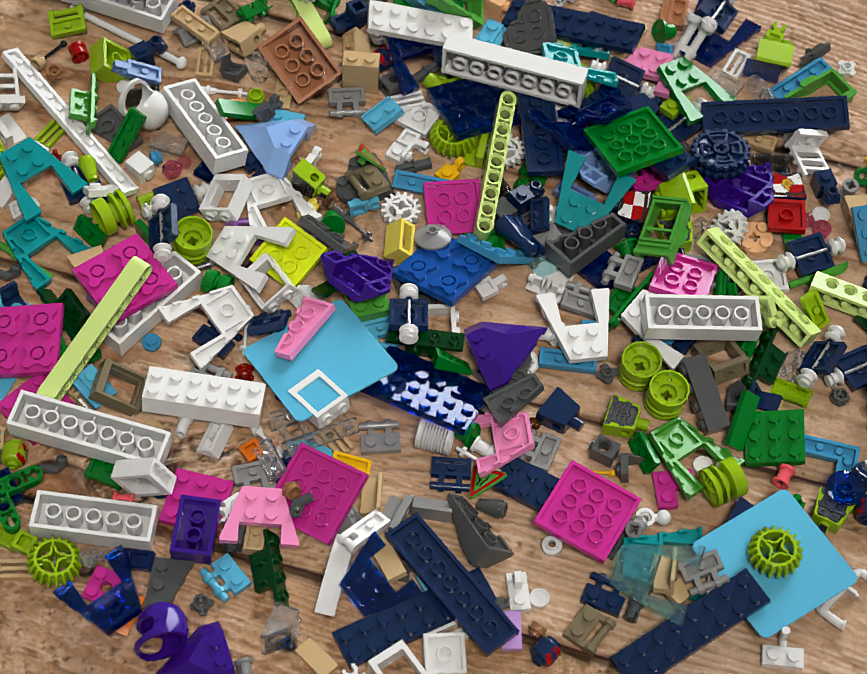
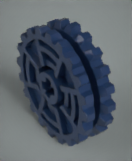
M718 128L714 129V131L706 130L705 133H699L698 137H695L691 144L690 155L696 159V164L693 165V168L698 169L699 174H705L707 178L713 177L714 180L722 178V180H727V178L735 179L736 175L741 176L743 171H747L750 163L751 146L748 145L747 139L743 140V136L741 134L736 135L735 131L728 132L727 129L719 131Z

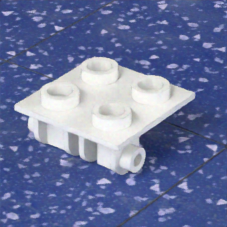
M541 260L534 273L529 275V282L525 289L535 294L554 293L556 302L559 304L565 289H568L566 287L568 280L572 281L575 275L570 278L560 268Z

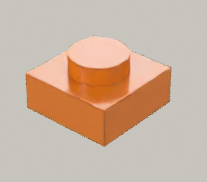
M255 437L238 447L240 454L247 463L256 462L266 456V451Z

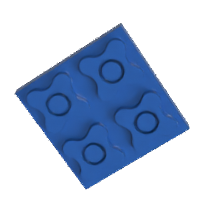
M452 238L446 247L438 250H426L420 247L393 270L392 277L405 284H415L419 291L453 307L499 264L458 243L457 239Z

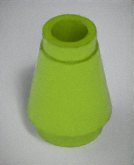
M89 154L81 156L78 159V167L87 182H97L98 174L95 158Z

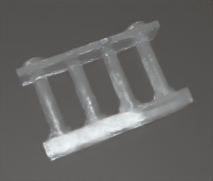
M286 407L267 413L271 432L279 430L284 439V442H281L284 458L293 456L301 442L316 448L359 433L356 417L347 419L345 413L338 416L340 422L330 426L326 425L313 432L310 431L305 421H296ZM298 423L303 435L292 439L287 427Z

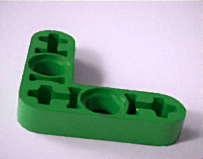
M38 465L26 467L0 478V505L3 503L10 505L8 510L0 511V523L8 534H15L21 529V521L10 496L42 483L44 474L42 468ZM35 472L38 477L34 478L31 474ZM14 479H19L21 484L18 487H12L10 482ZM9 516L11 517L12 522L15 524V526L13 527L9 525L7 517Z

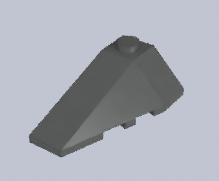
M451 493L447 495L463 551L472 566L489 568L514 555L506 541L500 535L496 537L490 531L492 526L477 517L478 512L463 496Z

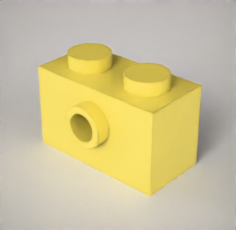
M400 218L386 226L384 258L394 259V263L398 265L413 254L414 224Z

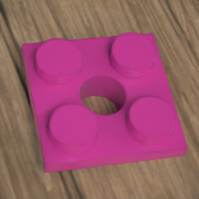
M97 565L81 597L116 610L131 577ZM106 585L112 587L109 592L101 591L102 587Z

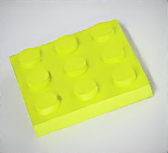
M284 217L277 227H293L296 231L288 247L264 241L249 260L251 263H254L266 252L276 260L295 287H297L321 260V254L329 250L288 218ZM273 267L266 272L267 275L283 287L286 285Z

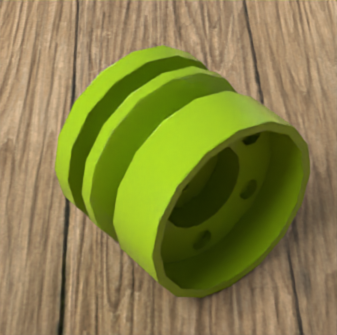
M120 189L114 190L113 194H107L108 203L102 197L89 202L95 223L99 225V228L108 237L118 232L117 223L122 229H126L127 224L129 226L135 224L136 220L132 206Z
M188 216L179 220V234L173 240V251H176L192 265L203 263L204 260L208 259L207 254L212 248L213 230L210 224L205 219L197 216Z
M636 341L629 344L624 349L618 367V378L621 384L635 392L647 390L651 378L660 371L662 365L661 353L653 344L645 341Z
M662 370L651 378L644 396V407L653 418L669 421L681 414L690 393L686 378L673 370Z
M732 457L716 462V466L710 465L698 471V481L704 486L702 493L708 503L714 508L729 503L730 498L735 500L748 493V483L743 469Z

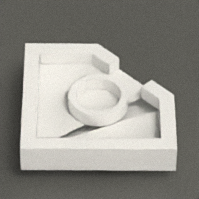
M429 102L422 103L418 107L406 106L403 107L405 114L395 120L394 124L421 134V137L426 139L433 123H436L437 119H441L444 115V110Z

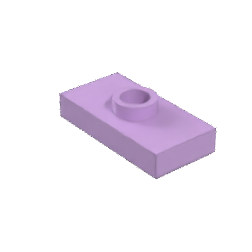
M503 611L519 629V634L501 647V652H522L521 611Z

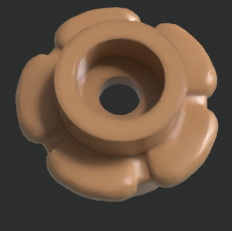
M51 64L47 67L45 75L49 80H59L62 77L63 69L58 64Z
M296 481L287 482L283 486L282 495L289 500H294L301 493L299 483Z
M533 621L531 625H528L530 628L529 633L536 639L545 637L544 634L547 632V629L541 624Z

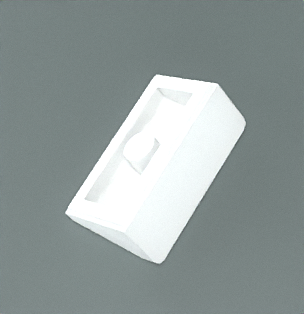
M210 422L196 450L197 453L219 459L234 427L230 424Z

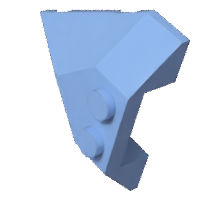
M303 119L235 125L238 133L240 132L256 159L260 161L265 172L284 180L292 167L291 157L303 138L309 140L316 129V125Z
M569 135L573 152L586 157L580 170L581 179L593 187L609 193L617 176L587 139H576V136ZM634 171L626 175L634 177L637 171Z

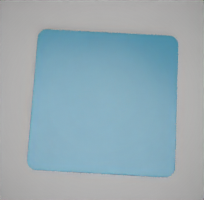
M343 300L331 302L335 305L336 310L292 361L279 358L275 354V349L283 334L289 330L288 326L280 332H274L251 344L244 350L247 359L296 421L303 422L314 415L293 397L288 390L317 369L348 395L347 398L397 370L396 362ZM320 377L298 392L317 412L341 396Z
M787 490L776 492L698 539L693 544V550L697 556L717 549L725 568L718 572L719 577L727 574L730 579L747 568L769 597L771 602L747 618L752 627L763 638H769L776 634L783 627H787L854 585L857 581L856 573ZM772 525H774L775 529H778L782 525L783 531L786 532L789 529L790 535L796 534L795 540H800L801 544L799 547L803 548V558L799 568L795 569L793 574L789 573L786 578L781 575L780 578L776 579L773 574L772 577L768 578V573L766 572L761 575L760 568L754 570L755 564L750 563L751 557L747 555V552L749 550L748 544L751 542L750 539L758 529L762 531L763 527L766 526L770 530ZM777 548L776 551H773L772 556L774 555V553H777L779 548Z

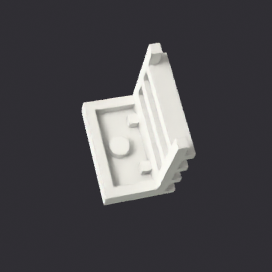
M12 67L13 74H0V79L14 80V84H0V90H15V94L0 95V111L20 110L25 104V96H20L17 67Z
M801 128L796 130L785 143V147L790 149L789 155L795 159L793 161L794 165L799 167L798 173H802L803 177L816 171L829 169L819 149V146L828 137L826 131Z

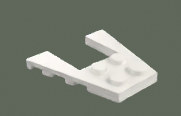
M266 173L249 178L254 185L246 201L249 226L267 227L259 210L291 200L300 217L309 214L319 221L322 220V215L314 210L310 202H306L302 198V194L292 187V184L286 177L284 180H281Z
M224 226L208 252L207 258L223 270L228 271L233 277L241 280L248 287L253 288L257 293H260L268 280V276L264 273L241 267L243 261L257 239L288 247L296 231L293 227Z
M233 285L157 308V311L167 325L201 307L220 333L218 337L190 353V357L200 371L254 318L253 312Z
M609 288L590 290L589 294L597 322L590 324L562 326L555 294H538L535 296V301L540 305L544 318H547L550 329L556 335L559 341L558 344L568 363L607 359Z
M643 289L621 314L620 319L645 342L653 344L661 353L662 362L669 367V370L675 371L684 359V355L659 339L643 338L640 305L645 294H655Z

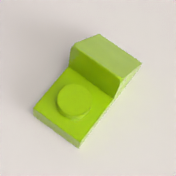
M816 289L810 290L799 298L803 308L801 311L819 329L830 323V319Z

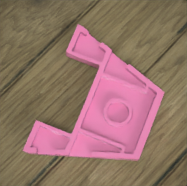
M639 47L633 55L631 54L624 60L645 70L643 79L658 82L654 89L655 96L665 99L670 97L669 87H665L656 70L659 65L672 61V54Z
M476 412L469 413L470 425L476 422L480 425L481 429L492 427L496 454L476 459L480 478L535 448L528 412H518L501 428L490 412H485V415H477Z
M242 486L220 534L219 543L237 544L239 525L281 528L280 547L298 549L299 541L286 498L282 495L283 489Z

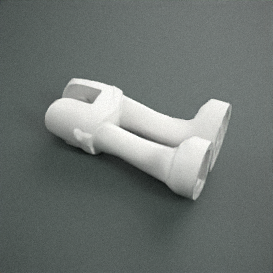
M688 11L686 14L688 26L679 42L674 45L673 60L679 58L683 51L686 53L684 57L691 61L696 57V52L708 34L714 33L717 27ZM701 24L700 30L697 33L695 39L693 40L691 45L688 46L687 44L690 41L692 35L694 34L698 26Z

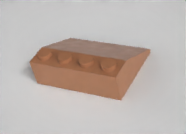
M301 16L257 46L258 50L299 105L342 79L341 70Z

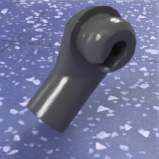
M12 264L9 270H0V279L10 281L19 277L21 273L20 266Z
M58 455L53 464L40 463L39 466L42 468L43 473L58 474L67 467L68 461L65 455Z
M311 492L292 501L289 509L291 517H300L305 505L314 502Z

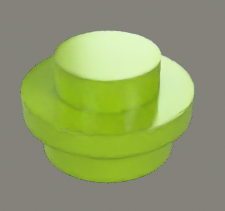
M253 88L247 94L248 102L261 104L265 100V94L259 88Z

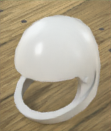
M139 78L132 79L126 84L119 97L118 108L121 116L125 118L128 112L125 108L128 92L135 84L140 83L142 86V98L136 109L147 116L141 129L150 131L158 129L165 123L169 115V105L165 97L160 92L153 91L146 81Z

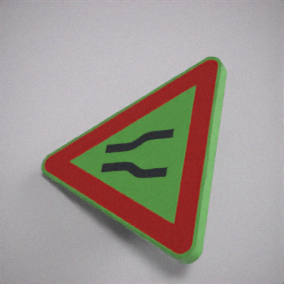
M361 143L355 152L360 156L357 162L363 166L366 161H369L383 171H386L387 168Z
M477 465L473 466L469 498L474 499L484 491L492 490L495 484L507 477V474L495 470L480 478Z

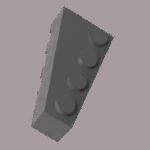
M614 213L608 214L592 221L588 226L576 228V231L572 233H564L559 235L558 239L545 241V256L571 278L625 237L626 223Z
M705 353L684 358L675 371L683 375L689 384L690 393L688 400L697 418L699 430L703 432L704 436L727 430L730 422Z

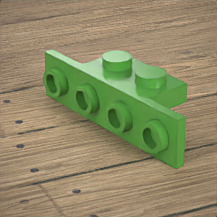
M93 72L88 83V92L71 88L69 96L68 118L86 122V135L90 134L92 128L95 129L97 118H94L97 112V105L95 104L98 93L95 92L98 88V81H96V73Z

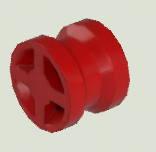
M75 41L69 45L68 51L74 63H83L89 58L84 42Z

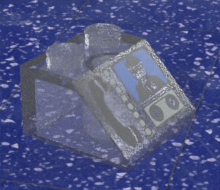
M279 602L275 603L260 636L261 654L268 655L290 646L295 638H299L302 631L300 626L302 618H300L299 609Z

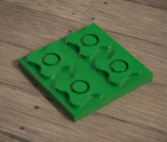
M649 106L583 129V135L617 178L683 154L684 148Z

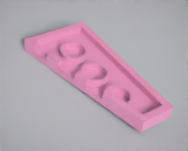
M304 296L302 306L298 307L295 312L296 317L294 321H290L288 325V332L283 334L275 349L276 356L292 361L336 310L335 305Z

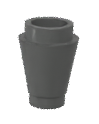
M481 498L478 500L477 510L497 519L505 518L508 503L504 502V500Z

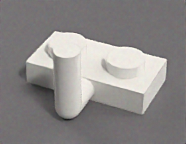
M789 627L782 628L779 636V646L762 645L761 667L803 670L804 649L787 647V638L790 633Z

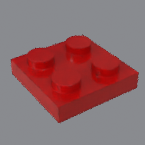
M774 198V202L767 207L768 232L805 235V200Z

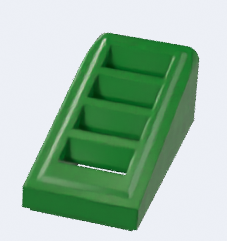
M435 347L431 358L435 369L471 375L472 370L468 362Z

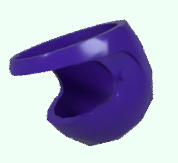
M157 602L144 608L136 623V629L142 636L136 641L134 652L142 660L158 661L171 657L182 650L188 639V622L182 609L169 602ZM152 638L162 639V648L157 653L146 654L139 650L142 644Z

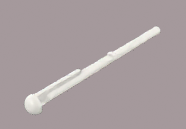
M85 12L86 20L134 44L143 41ZM168 52L161 55L156 53V55L175 63L177 69H184L187 66V59L184 56L177 58Z

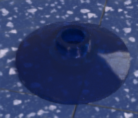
M842 470L834 472L829 476L826 482V491L834 502L844 506H852L863 500L866 494V485L857 474Z

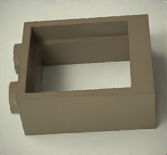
M704 340L693 344V356L705 353L716 385L749 374V358L735 341ZM727 350L734 358L715 365L708 356Z
M105 358L99 364L88 398L131 417L136 411L139 412L142 407L141 398L147 376ZM109 374L135 385L130 403L103 392Z

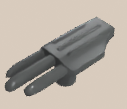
M819 43L813 48L808 47L805 50L806 54L800 58V60L804 61L799 63V66L803 68L817 58L827 54L831 50L830 43Z

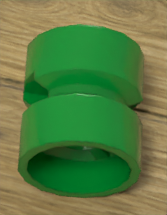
M209 268L203 276L201 291L208 294L213 290L230 285L234 286L235 278L227 274L220 275L219 271Z

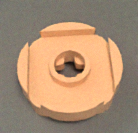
M748 222L749 226L746 229L749 230V233H745L746 239H741V245L736 243V246L740 250L745 251L746 255L762 256L772 246V232H768L767 224L764 222ZM754 236V237H757L758 239H757V241L755 242V241H753V239H750V237Z

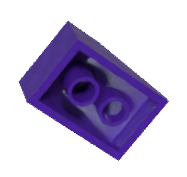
M181 495L170 546L171 559L188 560L207 565L212 564L221 500Z

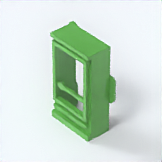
M426 0V4H432L433 7L435 6L445 14L471 18L473 20V30L485 24L483 20L484 0H461L466 3V10L455 4L453 0Z
M832 67L817 77L811 75L802 80L800 87L786 94L783 98L808 97V95L827 84L838 96L847 95V103H851L857 90L853 89Z
M653 195V200L633 253L635 257L644 259L645 255L665 257L668 264L673 266L678 249L685 245L689 233L686 226L692 207L686 198ZM661 209L679 211L673 229L654 227ZM652 231L671 233L669 240L650 238Z

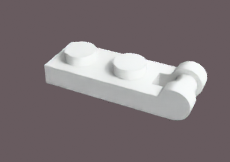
M375 509L341 533L337 542L342 546H347L348 551L354 554L362 545L389 527L391 520Z

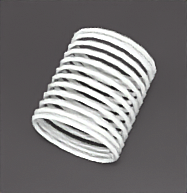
M421 418L414 447L419 449L421 446V450L424 447V450L427 448V451L430 449L431 452L433 450V452L436 451V453L439 452L448 456L454 441L456 427Z

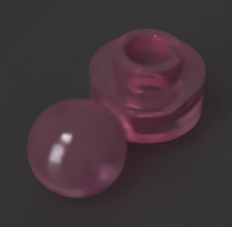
M180 156L177 161L168 160L162 166L163 175L171 180L176 179L182 170H187L191 167V159L188 156Z
M806 213V227H812L813 234L821 232L823 239H826L832 231L830 223L826 220L814 221L813 215Z

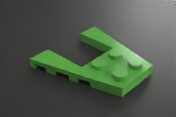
M677 416L652 431L649 439L686 499L690 500L701 493L704 486L679 461L702 447L717 462L732 457L740 466H743L745 461L742 458L737 459L731 455L732 452L725 447L722 449L713 443L714 440L709 436L704 437L698 433L699 430Z

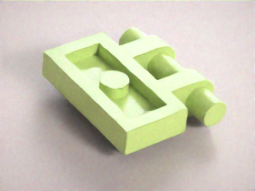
M744 295L759 297L762 327L776 328L782 325L781 319L773 317L778 312L772 296Z

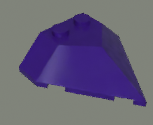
M771 161L764 162L763 166L749 165L747 171H743L741 176L736 175L735 179L727 178V180H722V178L714 180L713 177L704 178L708 185V196L715 206L723 210L726 209L729 212L730 209L738 210L745 217L749 218L764 211L774 202Z
M334 250L321 254L328 282L337 291L349 296L352 301L358 303L390 292L394 259L388 258L386 261L375 256L354 253L345 256L340 251Z
M479 322L464 329L467 341L490 392L510 382L515 370L524 363L537 345V340L548 330L547 327Z
M219 621L199 626L187 639L184 648L171 656L156 674H236Z

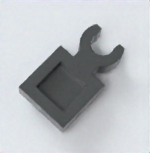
M272 94L268 102L264 100L252 111L258 123L268 122L276 114L274 110L282 107L284 104L279 100L280 97L277 94Z

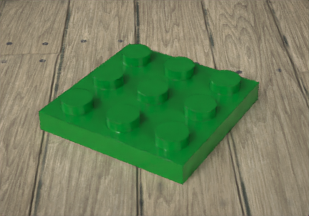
M804 409L755 411L745 442L746 467L779 466L781 463L806 465Z

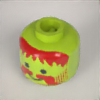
M10 439L8 442H5L1 451V463L10 470H17L19 467L24 466L27 458V446L18 439Z

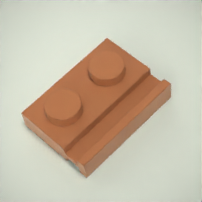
M663 0L659 19H664L667 24H674L677 30H683L689 0Z

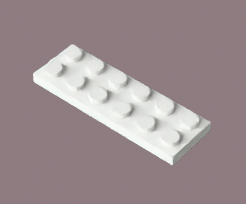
M369 0L367 16L368 33L444 46L449 33L472 38L473 20L471 18Z

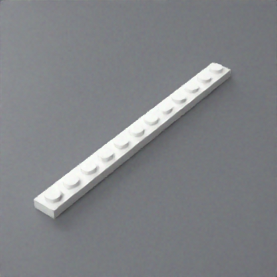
M18 48L3 51L1 58L11 69L12 67H17V76L81 151L85 155L89 154L95 158L96 167L110 184H115L126 197L136 194L139 189L138 186L91 132L89 135H86V126L80 120L68 118L69 107L21 51Z

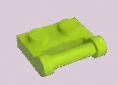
M83 3L77 4L76 7L62 10H48L52 39L87 32ZM77 13H78V15H73V16H69V17H64V18L56 19V18H58V17H63V16H67V15H72V14H77Z

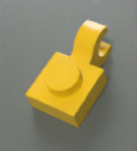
M460 156L454 161L452 166L447 162L434 173V177L458 180L460 178L459 172L466 167L463 164L466 160Z

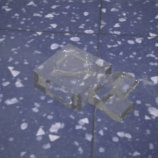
M801 349L786 352L779 375L780 377L787 376L786 383H792L795 380L794 370L799 369L805 356Z

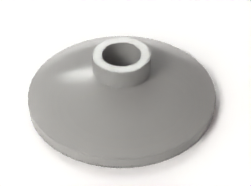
M440 224L422 226L414 235L415 243L426 250L444 248L452 239L451 231Z

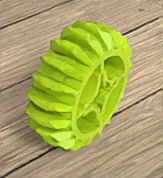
M450 114L448 118L443 116L442 120L437 119L436 123H433L430 131V142L433 149L437 151V154L442 153L443 157L449 155L450 159L452 156L458 158L462 155L465 157L466 153L471 154L472 149H475L478 142V131L475 123L471 122V119L466 120L465 116L460 118L458 114L456 117H452Z
M774 525L770 527V530L766 526L763 527L762 531L758 529L748 544L749 550L747 555L751 557L750 563L755 564L754 570L760 568L761 575L766 572L768 573V578L772 577V574L775 575L776 579L780 578L781 575L786 578L789 573L793 574L795 569L799 568L803 558V548L799 547L801 544L800 540H795L796 534L790 535L789 529L786 532L783 531L782 525L778 529H775ZM777 548H779L777 553H774V555L772 556L773 551H776Z
M51 535L49 540L43 537L42 543L36 540V547L31 546V553L27 554L28 561L26 565L29 568L28 573L33 575L32 579L34 581L39 580L40 586L46 583L49 589L51 584H55L57 589L60 583L65 587L67 581L71 583L74 581L73 576L78 577V570L82 569V556L80 555V549L76 548V543H70L69 538L62 540V536L59 535L58 539H54V536ZM53 556H55V561H57L56 567H54V563L52 562Z

